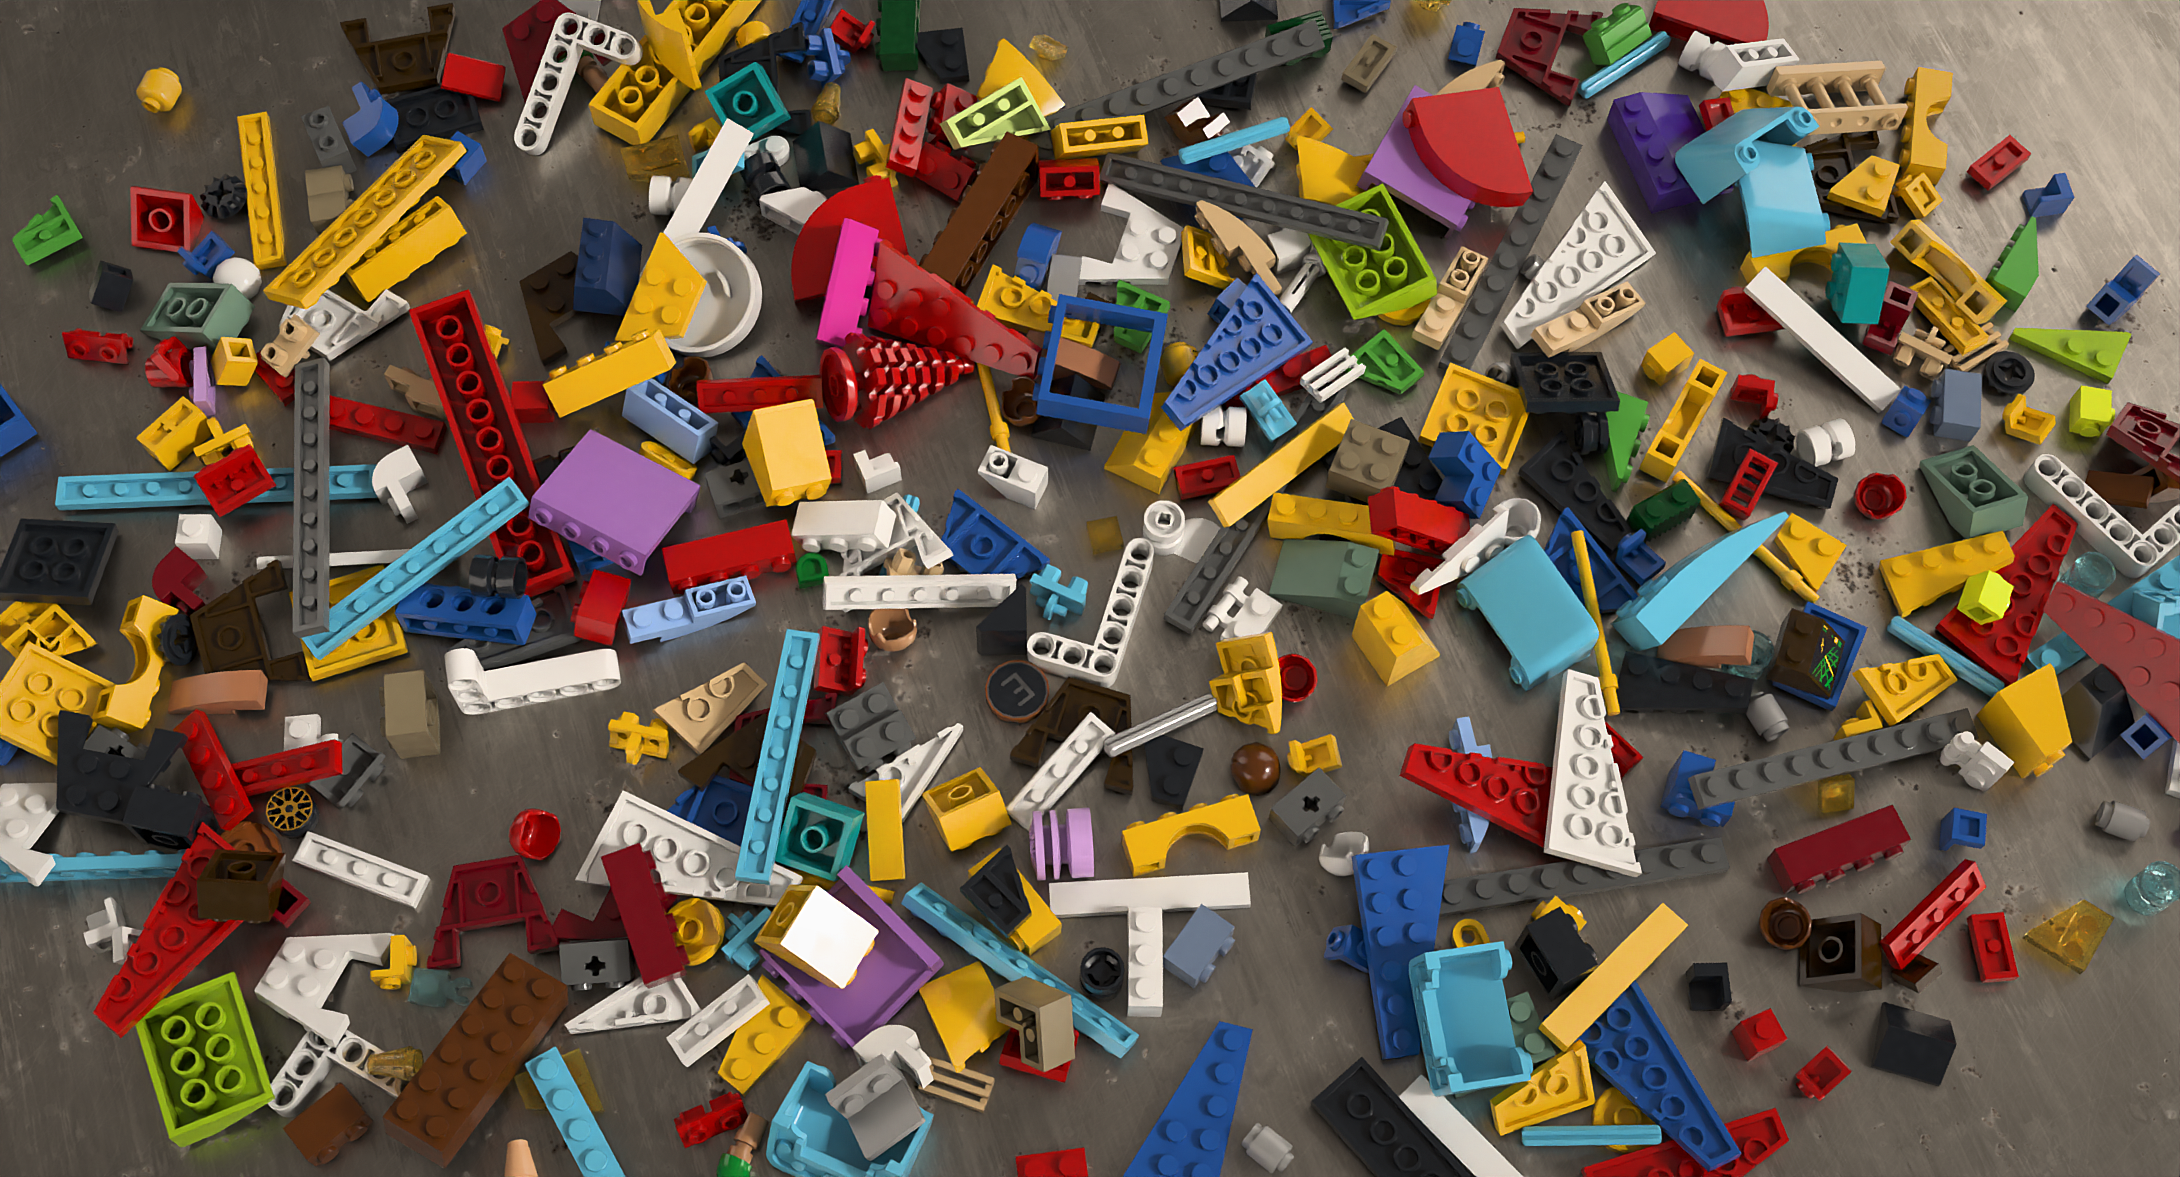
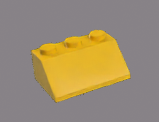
M1171 392L1154 393L1147 434L1125 430L1104 465L1105 470L1158 495L1201 420L1200 418L1180 431L1161 408Z

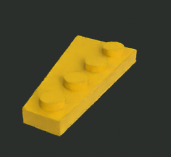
M993 264L977 307L983 311L988 310L995 315L994 319L1007 328H1013L1024 333H1028V330L1045 333V331H1052L1053 324L1048 323L1050 306H1057V301L1052 299L1051 294L1043 290L1038 292L1027 286L1026 281L1017 276L1012 278L1004 274L1002 268ZM1064 317L1061 338L1092 348L1100 323Z
M2002 530L1880 560L1879 569L1900 617L1904 618L1910 615L1912 610L1922 605L1926 607L1936 602L1938 597L1950 591L1954 593L1962 589L1968 577L1988 570L1995 572L2013 563L2015 555Z

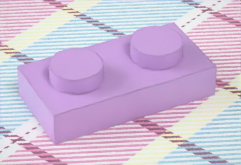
M206 346L195 347L194 360L189 362L190 374L194 379V387L189 388V397L191 403L202 410L205 416L215 415V377L210 362L212 355Z

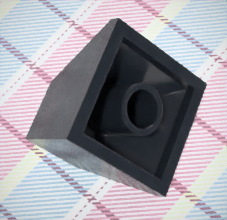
M2102 663L2061 696L2072 739L2071 744L2087 761L2101 752L2135 723L2125 687Z

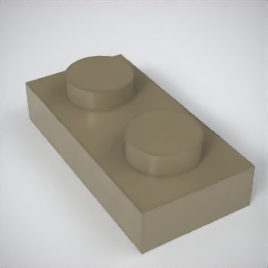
M1371 34L1342 73L1341 80L1366 93L1393 58L1397 47Z

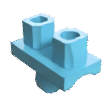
M1266 379L1240 395V400L1270 442H1273L1297 425Z
M1049 564L1045 565L1039 575L1034 573L1030 579V584H1032L1030 594L1038 597L1035 605L1045 609L1043 618L1050 620L1054 613L1065 617L1068 610L1082 616L1086 606L1088 582L1080 577L1073 576L1068 587L1058 584L1061 571Z
M767 907L755 918L749 911L745 912L740 918L733 913L726 917L731 926L725 931L724 936L729 942L721 950L725 954V959L731 965L736 962L739 966L749 971L761 959L752 946L755 944V938L772 913Z

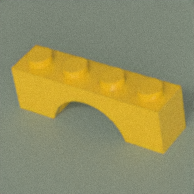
M1918 67L1913 77H1909L1906 81L1904 94L1908 95V101L1905 103L1908 109L1903 117L1906 119V125H1904L1900 137V142L1904 143V149L1900 153L1898 162L1900 167H1902V176L1908 173L1913 176L1924 172L1930 182L1937 185L1946 170L1948 144L1940 141L1931 133L1927 126L1926 118L1942 113L1951 98L1953 77L1951 72Z
M1910 220L1890 241L1911 263L1919 266L1934 277L1950 293L1955 304L1976 324L1986 323L2007 302L2003 296L1921 220Z
M1857 223L1848 226L1838 225L1825 232L1826 244L1756 258H1752L1751 251H1749L1740 269L1747 284L1765 266L1783 283H1786L1790 275V268L1799 263H1817L1832 271L1831 258L1833 253H1837L1839 242L1866 244L1867 242Z
M1699 359L1674 407L1649 447L1639 467L1640 470L1667 483L1728 372Z
M1273 493L1267 519L1271 538L1304 539L1314 534H1329L1348 539L1356 544L1378 549L1380 554L1394 555L1396 541L1371 534L1369 506Z
M145 595L128 601L119 631L129 640L133 647L135 667L131 677L125 684L114 685L100 691L92 716L93 722L110 728L116 727L126 734L141 730L147 725L151 716L149 706L152 697L156 695L160 686L158 676L161 667L166 663L163 660V652L157 650L160 645V639L156 635L162 632L160 623L165 622L167 616L177 614L179 609Z
M1231 794L1220 799L1219 803L1207 805V803L1196 804L1189 808L1188 812L1178 815L1176 812L1165 813L1154 822L1147 824L1144 821L1134 822L1128 825L1126 830L1122 831L1121 843L1132 876L1136 877L1165 868L1166 855L1169 848L1183 836L1189 834L1209 835L1217 839L1228 850L1258 841L1261 829L1249 795L1239 796L1238 794Z

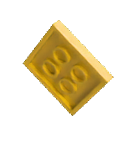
M1450 363L1418 442L1433 447L1439 432L1469 431L1501 466L1499 474L1505 475L1529 412L1525 411L1517 388Z
M384 564L329 580V609L385 569ZM292 591V592H289V596H290V600H291V604H292V608H293V591ZM396 604L321 660L315 658L305 642L300 638L309 676L312 681L408 653L401 624L395 615Z
M28 641L0 683V738L57 765L58 715L60 710L85 714L92 718L100 691L117 684ZM92 722L87 739L99 723Z

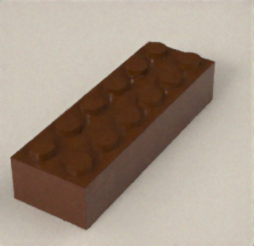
M1006 132L1001 141L997 140L991 150L990 159L987 163L983 162L980 165L976 181L972 186L968 185L966 187L960 206L952 209L944 231L940 230L936 234L932 250L929 254L925 253L919 262V266L930 274H937L965 295L1039 179V146L1010 132Z
M509 953L383 1115L386 1134L445 1169L569 1004L567 985L514 954Z

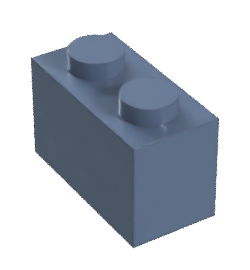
M1945 369L1939 379L1933 381L1931 397L1935 398V406L1931 410L1930 423L1934 424V436L1969 442L1973 439L1981 428L1982 374Z
M1201 903L1163 955V967L1192 988H1195L1200 980L1206 983L1216 968L1212 963L1217 956L1221 954L1224 957L1233 946L1235 939L1232 938L1235 926Z

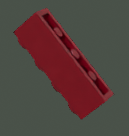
M1892 804L1775 848L1767 857V861L1784 894L1796 890L1797 894H1801L1813 889L1816 886L1815 882L1825 879L1827 883H1830L1845 876L1844 871L1855 868L1856 872H1859L1874 865V860L1884 857L1888 861L1904 853L1903 848L1911 841V838Z
M637 843L602 856L601 860L644 985L650 989L687 975L685 965L690 964V960L684 944L678 946L674 937V933L679 932L678 925L672 912L666 914L663 902L668 900L662 881L655 882L652 870L657 869V865L651 850L645 851L642 845Z

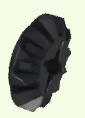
M224 174L220 179L213 177V183L211 185H204L205 193L200 195L202 200L201 207L210 217L225 219L233 216L243 207L247 199V188L236 175L231 177ZM223 191H226L228 194L224 195L222 200H219L217 196L222 195Z
M2011 351L1998 352L1986 363L1984 376L1989 379L1988 386H1994L1998 389V394L2005 392L2010 397L2015 394L2023 395L2034 382L2035 373L2031 363L2018 353ZM2012 367V378L2007 381L2005 380V372Z
M1765 416L1759 420L1755 419L1747 428V430L1765 441L1767 440L1766 436L1771 431L1774 432L1775 436L1772 445L1783 448L1789 454L1794 448L1795 436L1790 432V425L1785 426L1780 422V418L1774 420Z
M184 614L169 615L165 622L160 623L162 632L156 635L160 639V645L157 650L163 652V660L171 662L172 666H183L190 663L198 651L191 619ZM177 635H182V637H180L179 640L176 641L175 645L174 640L177 638Z

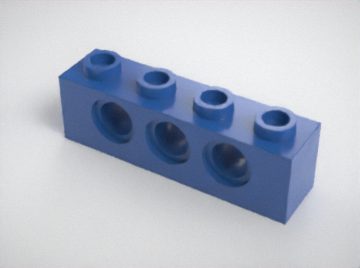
M425 582L403 598L395 611V615L404 632L516 645L526 644L537 615L529 595H523L520 599L501 598L498 596V593L495 596L480 597L474 596L470 589L461 586H440Z

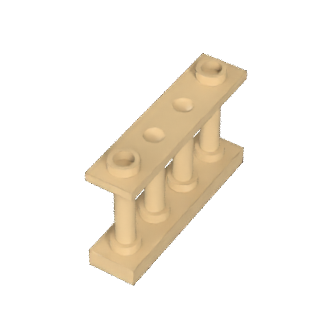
M1882 61L1776 66L1766 88L1770 97L1788 96L1793 107H1803L1812 114L1819 127L1808 135L1897 130L1908 109L1907 104L1888 105L1879 89V82L1886 69ZM1867 91L1874 105L1862 106L1854 92ZM1840 92L1848 107L1835 108L1827 93ZM1814 94L1822 109H1808L1801 95Z

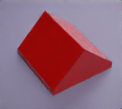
M131 186L132 246L177 252L180 247H183L192 253L204 219V215L191 193Z

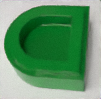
M817 553L804 554L796 562L795 569L799 589L821 585L824 583V576H829L826 560Z

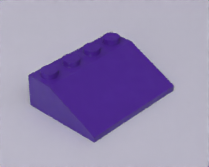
M1639 92L1614 99L1607 121L1651 214L1700 201L1675 163L1676 152L1706 132L1688 95ZM1730 185L1717 196L1732 192L1733 186Z

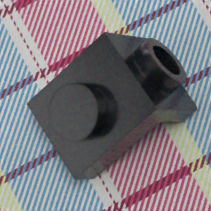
M746 431L727 446L716 436L709 439L712 448L710 455L719 466L739 463L747 457L742 445Z

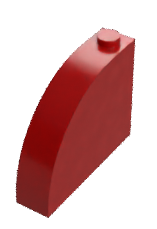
M1658 0L1649 27L1650 30L1656 32L1665 31L1667 35L1686 42L1689 41L1693 32L1697 31L1710 37V43L1712 44L1719 41L1725 45L1766 41L1769 20L1764 0Z
M1499 87L1411 99L1403 112V124L1405 128H1408L1412 143L1421 161L1437 180L1456 194L1483 205L1516 207L1525 204L1533 193V189Z
M874 175L864 178L863 184L849 187L836 193L823 202L810 215L798 235L791 261L790 278L794 303L826 295L844 218L879 230L877 238L887 239L894 244V249L904 256L909 255L889 177L882 179L881 175ZM873 256L870 268L876 269L878 257Z

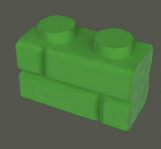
M1622 3L1612 9L1613 14L1607 18H1600L1591 24L1592 28L1584 33L1583 38L1587 48H1589L1588 52L1593 63L1610 66L1651 37L1652 33L1649 24L1645 21L1646 16L1642 7Z

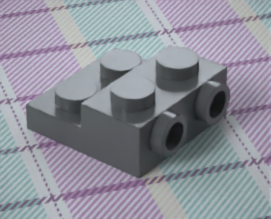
M884 682L825 713L856 771L864 767L868 773L884 764L883 756L893 752L896 757L913 748L910 741L916 739L902 711L896 706Z

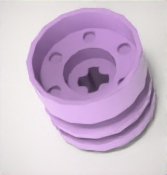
M1090 808L1067 809L1065 824H1058L1055 810H1049L1050 825L1042 826L1041 811H1033V818L1029 829L1030 859L1037 876V881L1046 880L1045 865H1052L1053 879H1059L1061 864H1068L1072 878L1094 877Z

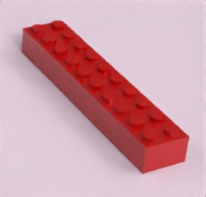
M467 289L410 309L409 313L476 501L510 477L531 504L532 496L541 487L542 483L471 292ZM529 505L491 533L489 537L499 560L503 556L523 557L525 559L528 574L524 595L533 597L550 591L561 584L566 585L577 581L561 535L529 519Z

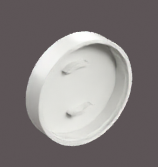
M689 233L672 239V243L684 254L707 283L684 338L664 339L670 349L682 355L711 357L722 354L739 344L756 323L762 304V286L759 274L749 257L732 242L711 233Z

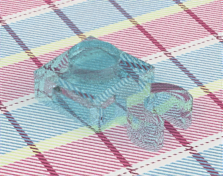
M415 967L408 1001L410 1004L444 1008L446 998H449L457 1005H469L470 1000L465 996H458V991L462 987H473V982L466 977H459L450 981L451 974L449 971Z

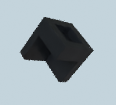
M100 260L89 290L90 303L121 312L134 281L131 269Z
M1727 962L1693 963L1686 971L1691 1011H1724L1732 1003Z

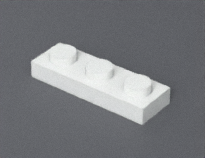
M748 974L666 1038L680 1061L686 1067H689L768 1006L770 1002L756 981Z

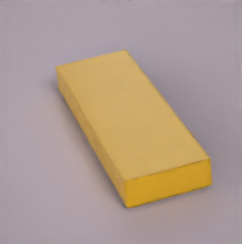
M1931 276L1908 287L1918 292L1914 305L1935 327L1939 328L1941 334L1962 356L1987 343L1989 336L1955 304L1954 299Z
M900 780L865 781L870 881L905 879Z

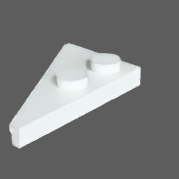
M1502 504L1494 507L1495 516L1483 527L1478 523L1475 524L1464 537L1460 538L1442 554L1445 561L1433 572L1426 568L1411 583L1410 589L1418 595L1474 572L1504 550L1509 509Z
M957 723L955 726L943 729L937 733V737L922 746L916 745L896 757L892 763L884 764L877 768L876 773L857 783L855 781L849 786V792L866 802L865 781L899 779L903 823L962 734L963 725Z
M642 976L570 1020L565 1026L570 1034L687 1020L694 1017L701 1009L680 977L648 989L644 985Z

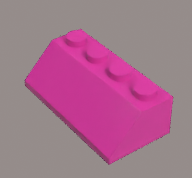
M844 218L815 338L816 344L838 347L842 350V347L846 344L845 337L850 332L862 333V328H858L857 324L859 315L865 316L869 299L864 298L866 286L872 287L876 269L870 267L873 256L878 257L880 242L883 240L877 238L879 230Z

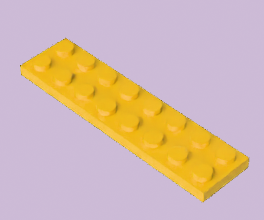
M422 135L263 290L268 299L306 310L319 301V297L329 287L335 285L339 281L340 276L349 267L355 265L371 246L379 242L380 237L390 227L399 222L400 217L410 207L419 202L420 197L429 188L439 182L441 176L458 163L459 159L467 152L463 144L458 141Z

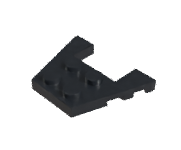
M797 22L792 27L770 34L768 38L755 44L750 43L719 57L720 82L748 65L757 62L764 68L779 95L776 54L806 51L803 22ZM810 109L788 111L791 119L773 128V130L800 136L813 126L812 112Z
M60 710L58 715L56 809L64 814L124 825L122 821L136 785L149 788L158 775L167 770L172 763L170 759L179 747L181 749L184 747L188 737L184 733L155 728L144 760L83 749L93 719L89 715Z

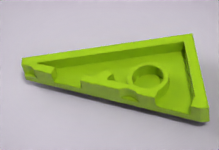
M2015 327L2009 340L2108 384L2116 372L2132 334L2116 331Z

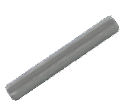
M1207 693L1115 734L1103 741L1104 751L1107 752L1109 757H1115L1216 711L1217 700L1212 694Z

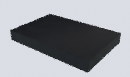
M441 85L385 100L398 112V127L393 136L397 153L406 152L422 135L449 140L457 131L466 135L484 130L474 96L442 89Z

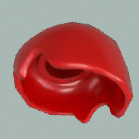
M1877 472L1861 479L1853 493L1857 509L1864 516L1877 520L1887 519L1900 511L1907 498L1906 487L1898 476Z
M1287 654L1278 658L1282 700L1292 703L1308 698L1314 692L1318 682L1314 665L1308 658L1298 654Z
M536 808L520 811L509 828V843L515 853L535 860H544L552 854L560 840L561 827L557 816Z

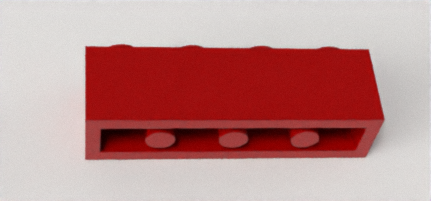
M1385 487L1380 490V493L1368 497L1371 534L1442 556L1446 550L1460 538L1464 537L1470 530L1469 514L1457 511L1455 507L1440 505L1435 500L1420 498L1418 494L1400 491L1398 487Z
M787 519L662 548L673 595H684L686 589L745 575L748 580H751L763 573L772 571L776 573L785 572L791 567L796 566L797 562Z

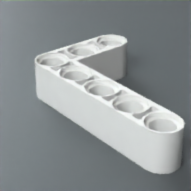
M567 12L560 15L555 22L515 130L514 141L516 145L533 156L545 152L583 49L625 65H635L641 60L643 49L632 35L574 13ZM577 23V31L572 35H567L568 26ZM605 33L603 43L594 45L595 36ZM632 43V51L628 55H621L623 45ZM567 51L566 60L557 63L556 57L558 53ZM556 78V87L553 90L547 91V82L550 79ZM541 106H546L547 112L545 116L537 119V109ZM535 133L537 137L536 142L532 146H526V138L530 134Z
M2040 455L2024 474V481L2027 487L2049 507L2055 504L2078 523L2076 532L2126 577L2132 579L2140 578L2180 543V524L2177 523H2180V504L2174 506L2142 535L2054 455Z
M1135 538L1127 544L1094 646L1046 632H1037L1030 636L1027 642L1028 662L1033 663L1045 673L1066 679L1071 677L1105 688L1114 684L1152 570L1154 548L1151 542L1144 538ZM1135 554H1142L1146 557V559L1140 561L1134 559L1132 556ZM1132 581L1136 583L1138 586H1136L1135 588H1127L1123 584L1125 582ZM1118 609H1124L1129 614H1127L1126 616H1118L1114 613V611ZM1115 637L1120 642L1112 645L1106 643L1105 639ZM1042 647L1048 649L1049 652L1045 655H1038L1034 650ZM1075 656L1080 661L1076 664H1069L1064 659ZM1100 665H1106L1111 670L1107 673H1100L1095 668Z
M455 649L444 655L448 688L461 711L468 715L489 713L609 690L621 684L617 653L612 649H599L484 671L473 650Z
M348 1030L344 1032L336 1048L329 1045L321 1046L322 1038L312 1031L310 1033L306 1032L271 1083L275 1099L269 1102L268 1105L286 1118L299 1115L334 1064L339 1065L397 1099L418 1071ZM362 1048V1056L355 1062H349L350 1053L353 1050ZM307 1062H314L312 1071L307 1075L300 1076L302 1066ZM385 1065H391L390 1074L383 1079H377L379 1069ZM293 1091L292 1100L287 1105L280 1106L281 1097L285 1093Z

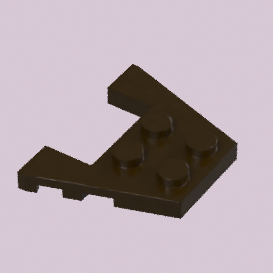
M453 3L427 7L430 32L371 42L367 18L340 22L343 33L381 95L439 85L456 15Z
M1877 131L1841 133V135L1828 140L1825 138L1802 147L1806 153H1812L1814 170H1811L1821 210L1890 224L1897 223L1900 216L1894 195H1890L1882 217L1826 199L1830 189L1856 168L1852 151L1877 149L1880 143Z
M572 251L519 281L539 357L544 366L568 353L566 346L553 328L582 312L573 310L578 255Z
M278 559L267 564V567L257 574H252L244 579L242 584L230 592L223 593L190 615L205 674L238 670H261L268 681H312L303 651L273 660L270 657L255 599L288 589L282 564Z
M1068 677L1046 705L1044 712L1026 731V735L1020 743L1012 749L1010 760L1038 768L1047 739L1053 738L1064 742L1090 712L1115 732V734L1131 728V695ZM1104 748L1100 752L1103 754H1107V752L1104 751ZM1132 749L1112 757L1104 781V788L1132 796L1134 788Z
M766 714L759 716L682 766L678 770L679 776L703 792L725 766L754 786L768 716ZM799 739L782 827L791 797L803 792L817 755L816 749L802 739Z

